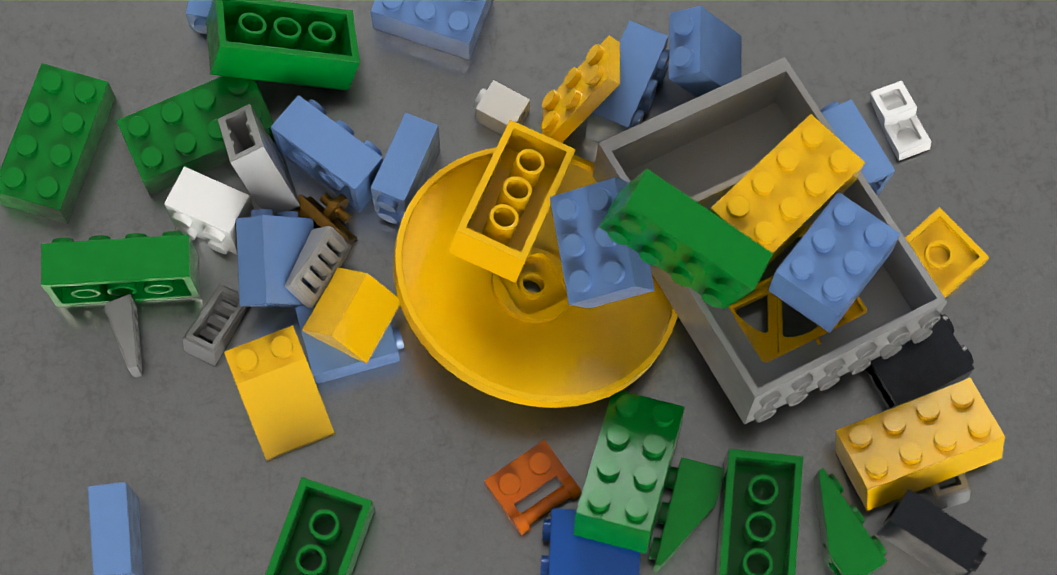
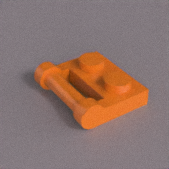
M545 439L484 480V484L520 535L531 529L530 525L549 513L552 508H556L569 498L574 500L582 493L576 481L569 475ZM554 479L559 481L561 487L524 512L520 513L516 505Z

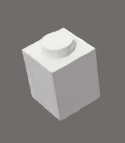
M495 80L492 81L487 90L481 89L473 105L476 108V121L503 135L509 120L522 125L530 113V99Z

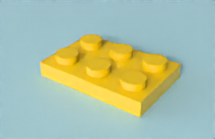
M609 35L600 45L595 44L589 50L584 62L578 68L573 67L567 73L564 82L557 90L548 92L542 102L543 121L541 129L543 135L563 143L620 85L619 41Z

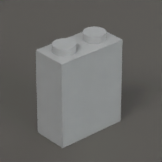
M251 104L219 118L218 122L230 163L260 209H272L273 216H277V212L290 211L300 206L287 164Z

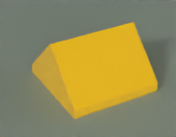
M337 268L302 331L367 364L396 314L400 302L395 294L368 273Z

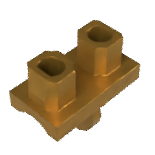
M327 192L324 193L319 200L326 208L312 196L306 198L300 194L297 197L300 204L296 209L299 218H312L313 224L317 223L320 227L331 226L350 245L354 243L357 237L336 219L338 217L344 223H347L352 218V215L345 210L349 199L344 194H340L333 199Z

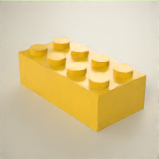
M810 114L716 202L710 211L774 253L768 263L769 265L820 216L838 192L842 194L856 181L865 162Z
M509 120L456 230L448 253L516 283L551 206L550 197L556 195L576 149Z
M968 378L835 430V452L864 507L869 511L900 499L908 489L915 493L1001 459L1005 435L971 378Z

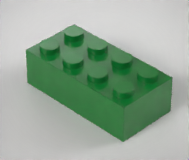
M276 0L212 1L206 20L210 75L349 90L360 63L353 10Z
M41 63L0 168L1 205L62 223H69L116 99L108 81Z
M220 76L116 120L149 195L174 186L184 167L202 174L230 162L218 119L248 104H251L271 139L275 142L271 130L274 121L255 80Z
M647 168L619 191L599 228L607 232L608 237L612 241L628 246L637 252L645 263L660 267L670 274L674 282L684 287H690L702 295V299L707 304L717 308L720 307L721 309H725L754 291L774 254Z
M166 231L162 233V236L148 237L143 233H131L121 239H111L109 236L96 235L89 237V241L55 238L52 240V243H41V286L56 306L103 304L126 295H131L134 301L200 297L199 255L189 234L184 235L180 231Z
M619 391L611 395L576 510L573 535L647 554L679 439L685 406L625 391Z
M729 449L724 458L725 470L722 484L715 575H796L803 456Z
M301 477L265 575H351L375 511L373 501Z

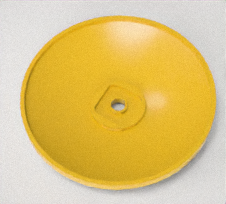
M496 147L468 154L440 169L417 191L401 220L394 246L393 276L402 311L411 329L421 344L442 366L463 382L496 398L521 405L548 408L572 407L604 399L625 389L651 367L671 336L678 316L653 274L655 291L593 308L569 305L551 206L516 283L448 253L456 230ZM573 155L556 195L597 183L593 178L595 163ZM523 282H535L541 291L537 293L529 292L525 289Z

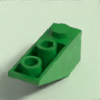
M681 457L678 468L671 466L666 488L672 489L670 502L662 501L657 523L664 524L661 538H653L648 559L655 560L653 571L658 572L714 510L725 468Z
M824 468L820 469L814 477L823 559L833 575H870L887 562L884 557L886 550L881 541L875 535L871 537L862 525L865 523V520L859 509L854 504L849 506L841 493L844 490L837 477L832 473L828 475Z

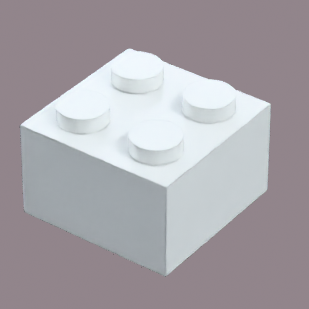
M184 167L164 203L170 220L176 227L175 231L183 232L184 235L189 234L191 240H195L196 237L208 242L207 245L222 254H227L230 251L237 255L236 219L250 217L251 210H254L248 194L187 167Z

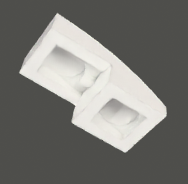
M902 81L870 92L869 96L879 123L898 161L930 150L932 141L917 118V106Z

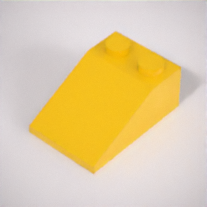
M293 325L224 351L266 461L335 435Z

